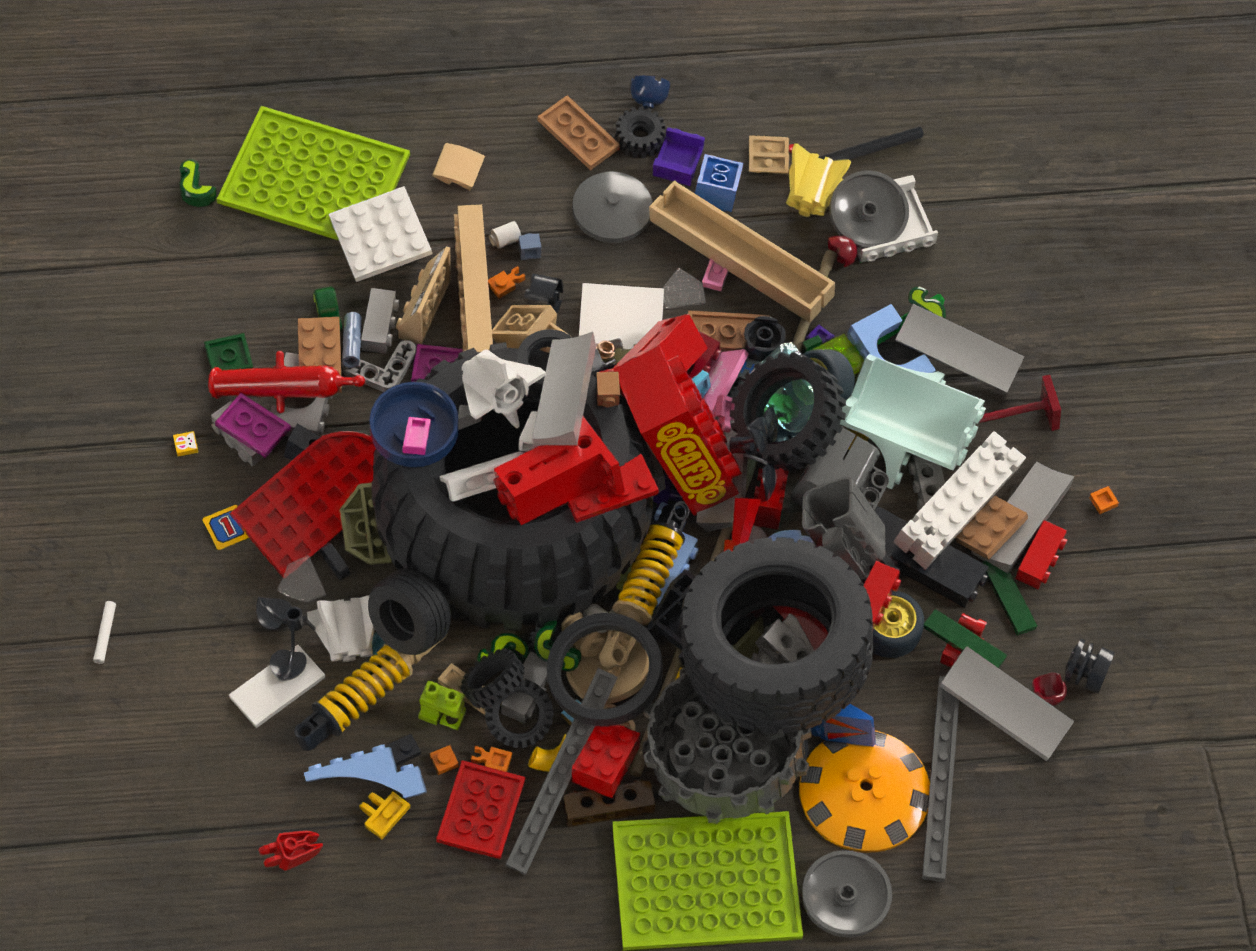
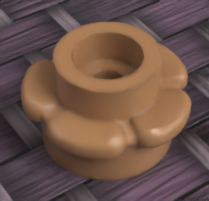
M603 340L597 344L596 349H598L602 359L607 360L614 357V345L610 341Z

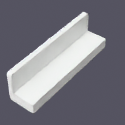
M519 451L440 476V480L446 483L451 501L496 488L493 481L496 478L494 468L524 453Z

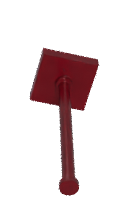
M1051 375L1042 376L1041 401L985 413L979 423L1043 409L1046 412L1051 431L1059 430L1061 407Z

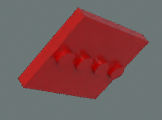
M462 760L436 841L501 860L526 777Z

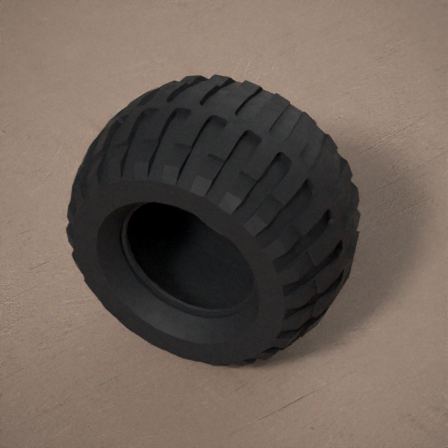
M506 342L490 345L489 351L502 360L517 363L519 348H507ZM473 347L459 353L458 358L453 363L443 360L431 369V372L426 375L425 379L418 378L416 382L427 383L444 391L455 404L459 414L460 405L468 406L463 384L462 365L481 352H477ZM540 349L535 351L528 361L529 365L539 367L546 372L550 353L540 351ZM592 367L583 417L619 462L620 467L642 454L654 479L655 468L651 452L639 431L627 400L620 393L619 405L613 407L597 406L596 374L598 369ZM529 388L528 394H524L522 398L524 403L516 410L520 427L515 428L504 414H498L492 409L482 416L481 422L458 429L457 440L451 451L433 464L423 467H405L387 460L377 449L374 453L373 481L371 483L372 504L375 508L379 537L384 545L387 546V552L397 570H416L429 577L444 594L449 605L450 615L453 618L458 619L464 614L468 616L469 621L473 625L488 629L490 623H504V630L521 631L522 624L534 622L536 627L541 628V626L549 621H557L560 614L567 617L569 614L582 613L583 610L589 608L592 602L598 601L620 581V574L624 575L639 555L641 543L645 539L651 524L653 496L577 523L568 506V502H566L554 511L523 525H520L518 521L499 520L483 515L467 506L462 499L450 500L447 485L440 480V476L471 467L490 457L519 452L521 433L531 412H538L541 394L533 392Z

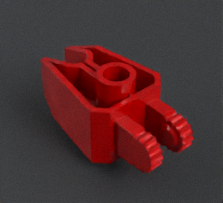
M315 832L279 833L274 843L263 845L258 851L260 855L272 853L275 855L263 861L265 867L279 865L281 869L287 871L311 860L321 851L323 843L312 844L319 837V834Z

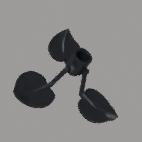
M768 407L764 417L755 419L747 426L752 435L751 437H731L729 442L731 454H743V458H750L764 465L762 470L765 491L764 501H768L775 490L777 481L776 470L773 463H768V461L749 453L753 452L754 444L757 452H763L766 447V437L769 443H773L776 440L779 426L773 407Z
M258 597L256 612L259 623L268 630H277L281 627L282 623L287 624V627L290 629L291 650L281 649L275 652L270 659V668L279 680H292L305 670L307 664L305 654L303 652H295V631H299L304 626V623L314 632L316 627L308 620L307 616H303L302 610L299 607H292L289 602L283 599Z

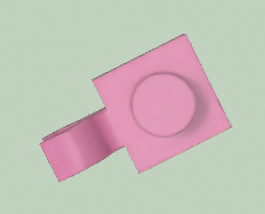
M717 395L715 416L719 417L717 421L723 432L729 433L731 430L730 420H734L730 417V410H734L735 405L731 403V397Z

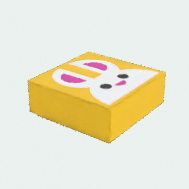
M194 431L173 435L177 456L198 453Z

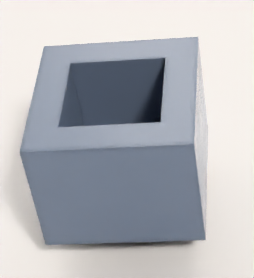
M528 233L519 236L521 260L541 258L539 233Z

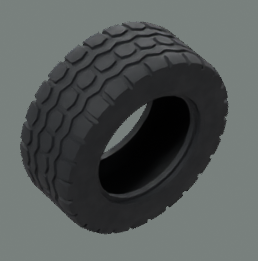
M777 537L776 541H772V538L756 539L754 544H751L750 541L734 546L733 551L728 549L716 556L714 561L707 563L699 572V575L692 581L685 595L681 609L680 625L684 664L688 679L702 701L728 722L733 724L738 722L740 727L753 731L760 728V731L765 733H778L779 729H782L783 733L800 731L802 726L805 729L812 728L821 724L822 719L828 721L839 714L841 708L845 709L856 697V694L860 692L867 679L873 655V614L870 598L854 570L839 556L835 557L833 552L819 546L816 548L814 543L804 540L794 542L793 538ZM772 606H787L805 611L819 620L828 631L826 639L814 652L802 659L784 664H766L751 660L736 651L729 644L726 637L741 618L755 610Z

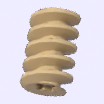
M580 612L574 615L569 614L562 623L561 631L573 622L583 618V615ZM593 632L579 639L574 646L584 657L590 658L602 651L605 639L601 637L600 633Z

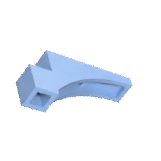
M661 502L652 518V522L658 521L662 508L668 504ZM684 532L682 533L685 536V542L680 550H676L678 556L673 560L674 565L672 569H669V577L664 579L666 584L664 588H661V596L656 598L658 603L653 613H655L670 583L684 569L689 570V561L691 559L694 560L698 554V539Z
M385 745L373 747V752L364 754L363 751L351 754V759L344 761L342 757L330 760V765L324 767L321 764L308 767L309 771L304 772L307 782L333 777H355L371 780L402 793L404 799L427 793L420 767H414L413 764L400 767L401 771L398 772L390 747L385 748Z

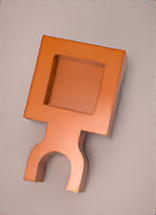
M517 266L508 275L505 271H502L490 278L488 286L498 298H501L515 290L514 283L524 281L525 275H515L519 273V267Z
M475 746L474 752L480 753L481 756H472L471 762L477 764L486 763V767L507 772L512 752L491 747L490 752H486L483 748Z

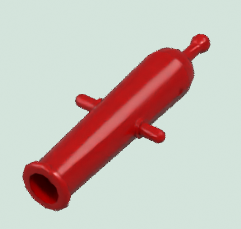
M282 351L276 352V366L274 368L222 370L215 367L211 370L208 379L209 392L215 399H219L222 396H238L240 393L246 397H274L276 399L277 412L280 414L285 411V398L287 397L328 398L338 393L341 386L355 385L356 387H362L365 384V378L362 375L342 377L339 371L327 365L284 366V353Z

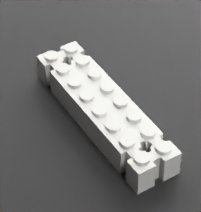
M994 431L984 441L982 446L980 445L921 508L914 518L906 524L893 543L905 553L910 550L915 555L913 559L924 569H927L1018 470L1026 457L1014 447L1011 450L1006 447L1007 441Z

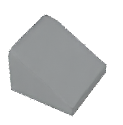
M460 405L458 429L481 422L482 416L474 419L470 414L469 406Z

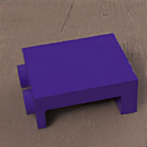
M668 127L659 156L653 164L652 176L691 186L704 150L705 138L698 134H691Z

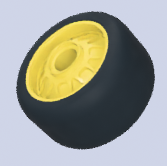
M815 349L803 354L830 371V374L837 378L838 382L836 384L840 385L844 391L840 395L847 401L851 397L854 389V372L850 362L843 354L831 349ZM803 379L792 381V391L796 400L804 408L812 411L814 393L811 384Z
M900 591L892 592V602L888 609L884 608L882 612L884 617L880 626L876 625L873 630V653L881 657L897 658L910 653L918 645L924 628L923 611L911 596Z

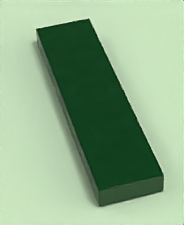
M983 561L982 563L988 566L986 575L989 576L988 580L1016 635L1035 630L1037 624L1010 572L1007 574L988 561Z
M936 609L924 623V629L958 651L962 652L966 647H969L997 668H1000L1007 658V654Z

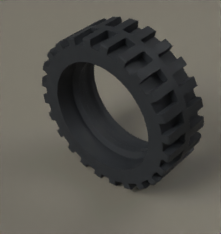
M791 352L790 356L785 353H778V358L775 359L769 356L765 358L766 363L761 364L758 362L754 365L755 370L752 373L747 372L744 375L746 378L743 385L738 384L736 389L739 390L737 397L732 398L731 403L735 407L734 410H730V417L734 419V423L730 425L731 430L738 433L734 437H751L752 435L747 426L755 419L763 417L768 401L779 388L795 380L803 379L809 382L814 393V405L805 427L795 437L786 442L772 444L766 440V447L763 452H757L754 444L753 452L749 453L768 461V463H773L777 470L781 468L785 471H791L792 466L800 470L804 468V463L812 465L816 462L815 458L817 456L824 457L827 454L825 449L829 445L834 446L836 443L834 437L836 433L841 434L843 427L839 425L841 420H845L846 413L842 411V407L846 406V400L840 396L844 393L843 388L836 384L838 380L834 375L830 374V371L804 355L800 356L797 353Z

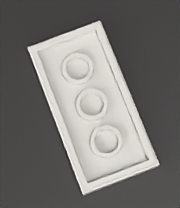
M299 645L295 646V652H303L306 656L307 664L305 670L298 677L292 680L281 681L274 675L269 665L229 694V698L255 728L259 727L325 678V674Z

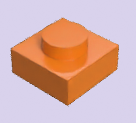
M1109 486L1091 493L1089 497L1099 514L1118 507L1119 504Z
M450 745L430 753L431 761L438 775L459 767V763Z

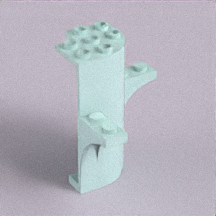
M869 354L865 358L851 397L846 401V406L842 407L846 417L845 420H841L840 425L866 435L878 446L886 463V474L889 477L887 488L892 489L895 484L899 485L903 473L900 472L903 465H907L911 454L950 470H954L957 465L960 466L968 452L965 448L968 447L977 433L978 426H975V424H978L984 415L986 408L983 407L985 401L945 385L946 381L943 380L944 373L939 371L925 373L910 370Z

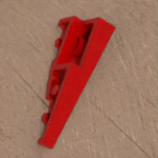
M735 498L732 540H725L724 551L728 549L733 551L734 546L748 542L761 499Z

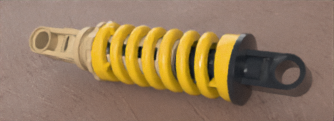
M679 501L665 505L661 510L658 521L651 522L647 535L641 544L640 553L636 557L635 562H633L631 571L627 575V581L624 582L623 590L618 596L619 600L613 605L615 613L630 617L644 626L651 622L653 611L658 603L656 598L661 596V588H664L666 584L664 579L669 577V569H672L674 565L673 560L678 556L676 550H680L685 542V536L681 531L689 516V508L686 503ZM610 630L599 655L601 664L606 668L625 664L636 639L623 632Z
M385 643L376 652L378 655H372L369 662H364L360 669L353 671L352 677H346L343 684L336 685L334 691L328 692L326 696L312 704L313 713L303 722L299 723L294 730L301 749L305 751L315 749L330 734L339 737L345 730L344 727L350 726V720L347 715L353 720H357L359 713L356 708L362 713L367 712L368 706L366 703L375 705L377 701L375 695L383 698L385 696L384 688L388 691L393 690L394 685L392 681L399 684L402 682V679L410 677L413 674L411 665L417 664L433 647L419 655H407L392 649Z

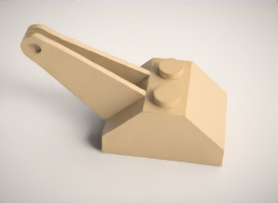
M512 305L492 329V338L497 344L506 342L507 348H519L524 339L534 332L546 329L565 331L556 326L557 313L551 305ZM551 347L541 348L540 350L550 353Z

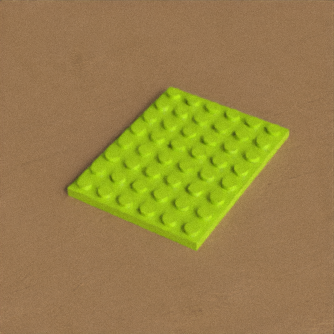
M261 106L218 195L217 203L338 240L329 214L395 190L409 159L410 150Z
M789 811L771 812L767 815L765 813H753L750 816L736 819L724 818L718 824L708 823L706 816L612 822L623 950L800 940L803 938Z

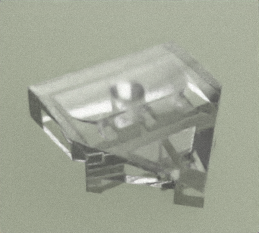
M680 268L675 271L662 288L664 289L663 300L665 309L706 303L702 282Z
M309 555L287 565L277 590L305 603L326 595Z

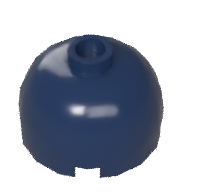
M635 76L634 79H631V95L644 109H654V106L661 105L667 99L670 91V82L661 78V82L657 81L655 76Z

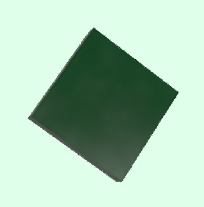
M244 333L204 342L211 370L215 367L222 370L254 368Z

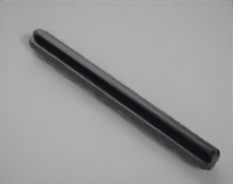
M918 126L825 154L818 158L824 160L825 157H828L833 161L849 160L922 138L924 132Z

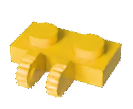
M371 792L368 797L379 807L377 810L364 802L359 806L370 817L365 822V827L381 840L410 809V804L395 792H392L386 800Z

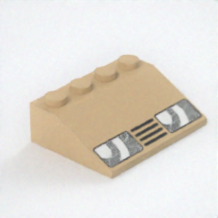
M445 247L427 263L425 269H421L418 277L419 283L417 286H413L411 291L412 298L404 306V316L397 321L398 338L412 341L415 344L423 343L451 281L450 247Z

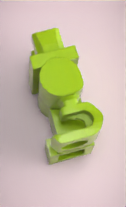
M428 681L419 699L421 710L418 719L437 725L441 714L444 713L440 724L458 730L466 713L464 706L465 694ZM446 717L458 718V721L455 724H449L446 722Z

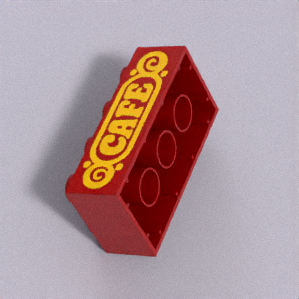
M657 346L613 368L614 372L619 373V384L641 435L692 514L695 516L697 512L714 507L738 495L739 492L733 478L742 474L734 455L727 448L726 443L728 441L717 419H714L705 399H702L693 379L689 378L680 357L676 356L668 360L661 347Z

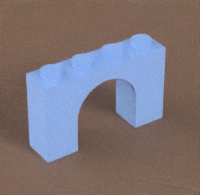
M890 304L852 324L847 332L848 339L851 344L856 346L859 356L863 361H865L869 354L883 359L877 349V340L898 329L902 319L893 305ZM925 354L906 364L898 365L925 373H934L936 371Z

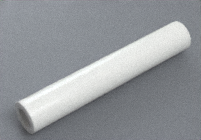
M112 601L105 602L93 659L98 664H103L116 607V603Z

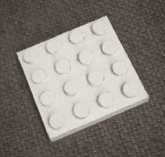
M405 187L329 214L356 282L432 255V250Z

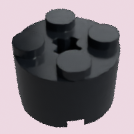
M532 274L530 290L526 289L524 301H527V305H551L558 314L562 300L559 299L560 293H563L564 290L563 280L540 274Z
M759 316L746 325L742 347L749 353L747 358L764 364L766 363L765 358L772 356L776 359L778 358V353L783 352L785 329L777 323L776 319L769 316Z

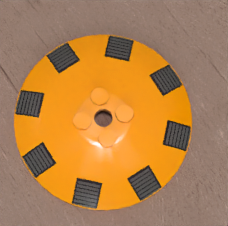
M875 731L876 745L874 747L823 741L811 752L806 760L809 763L807 775L800 776V802L808 821L826 840L850 851L874 853L895 848L917 832L928 812L930 781L921 760L902 741L879 731ZM867 782L872 786V789L865 791L860 787V784Z

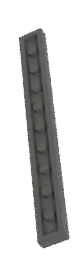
M598 668L581 704L594 709H603L618 677ZM576 719L573 720L505 866L526 875L572 777V767L595 726L582 723Z
M939 676L922 872V879L940 882L945 881L959 709V700L939 686L945 678L943 676Z

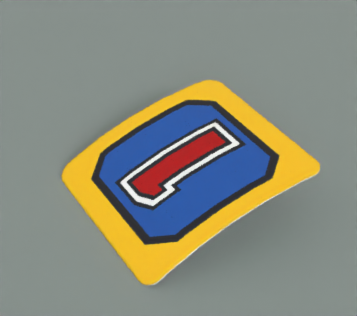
M237 505L203 518V522L218 550L249 538L229 514Z

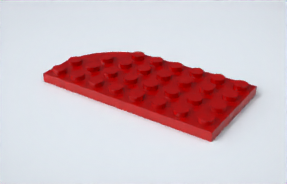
M341 431L320 437L229 513L283 579L292 574L342 530L341 507L355 491L358 484L372 483L376 447L372 442L371 436L359 432Z

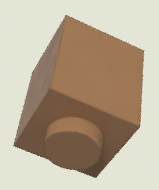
M597 372V406L613 407L619 405L620 388L618 372Z

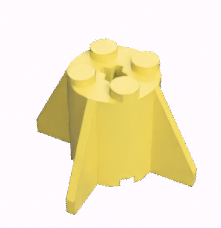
M795 143L792 149V165L789 170L790 193L786 204L799 210V214L805 217H809L810 214L824 216L826 208L830 204L831 196L835 188L843 180L842 177L849 169L851 161H833L828 157H825L823 160L818 158L819 154L809 153L799 144Z

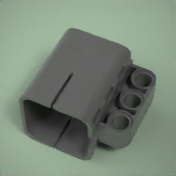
M843 428L841 434L836 433L834 437L836 443L834 446L829 445L825 449L827 454L824 457L817 456L815 463L806 465L790 495L791 499L803 507V496L809 489L841 477L849 476L862 494L871 500L869 503L875 510L889 483L887 474L874 466L880 455L879 450L857 436L848 454L844 457L855 434Z
M849 476L841 477L811 488L804 494L802 526L817 547H824L833 552L835 557L839 556L854 570L861 581L866 580L870 574V566L874 565L876 561H881L885 556V525L853 479Z

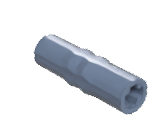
M356 312L347 313L344 317L342 363L348 368H355L360 362L362 317Z

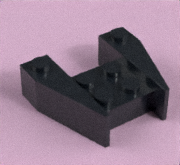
M686 569L670 583L652 616L651 622H649L646 628L655 641L662 635L682 651L678 655L682 668L685 667L680 625L681 609L685 595L695 579V576ZM747 616L741 618L728 633L726 639L730 645L735 644L750 629Z

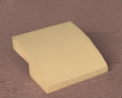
M749 136V172L788 174L789 137Z
M445 143L432 176L448 185L454 182L470 191L485 156L462 146Z

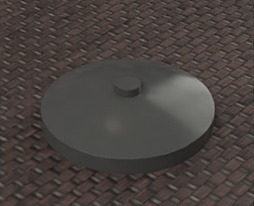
M859 171L844 178L835 188L830 199L829 213L836 232L840 236L852 239L856 247L865 249L898 239L908 223L909 205L904 191L892 178L876 171Z
M603 172L589 177L577 188L573 198V216L579 228L588 236L602 242H624L635 238L648 226L650 222L649 206L652 204V198L647 188L636 178L620 172Z
M842 850L828 853L812 864L804 878L802 900L808 916L819 928L838 937L852 938L870 933L884 921L892 901V888L886 872L875 860L856 851Z

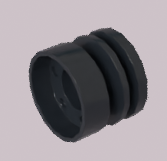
M1080 639L1079 643L1073 648L1067 662L1064 680L1069 682L1072 674H1076L1075 685H1078L1082 678H1086L1085 689L1099 694L1115 652L1101 647L1097 655L1092 653L1094 643H1090L1088 650L1085 651L1083 646L1086 640Z

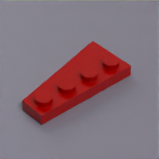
M642 454L620 467L625 492L617 496L613 489H608L605 483L568 501V506L576 523L658 494L659 489Z

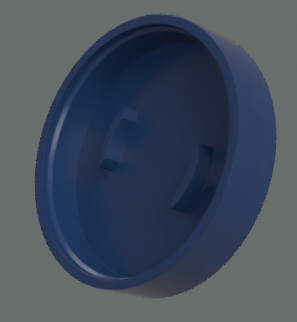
M406 382L393 386L381 394L372 407L370 413L372 442L383 457L395 464L405 467H423L433 464L445 457L457 440L458 413L456 406L444 391L427 383ZM409 417L431 419L425 455L403 453V443Z

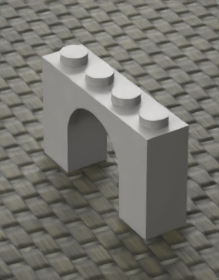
M286 352L284 366H299V354ZM333 396L328 398L316 397L312 404L300 409L285 407L284 413L281 414L277 412L276 405H272L270 412L291 425V429L285 436L290 437L297 423L319 436V434H323L325 428L323 418L324 416L327 417L329 413L328 399H332Z

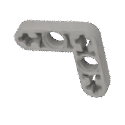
M405 340L400 342L384 369L361 359L359 365L348 369L342 363L343 374L347 377L362 375L365 378V385L385 392L389 388L400 384L415 358L416 346L412 341ZM407 348H409L410 351H407V352H406V354H405V359H404V358H403V350H407ZM400 363L403 365V368L401 370H394L392 365ZM368 371L376 374L373 378H366L364 376ZM390 374H391V375H392V383H389L388 385H385V382H388V381H389V379H390Z

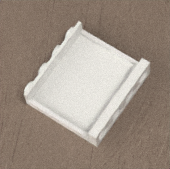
M913 175L894 180L904 191L909 205V219L903 233L898 239L889 243L865 249L856 247L860 262H871L877 258L891 257L900 252H910L916 248L929 247L936 244L938 231H933L914 189L916 181Z
M583 283L579 336L593 331L596 344L603 340L608 341L620 338L623 343L622 351L633 348V344H637L658 321L662 320L664 289Z

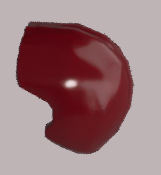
M846 236L828 238L829 250L837 253L838 262L844 264V267H849L855 261L857 255L854 241Z
M1052 672L1033 679V692L1050 705L1056 706L1065 699L1066 684L1062 681L1059 673Z

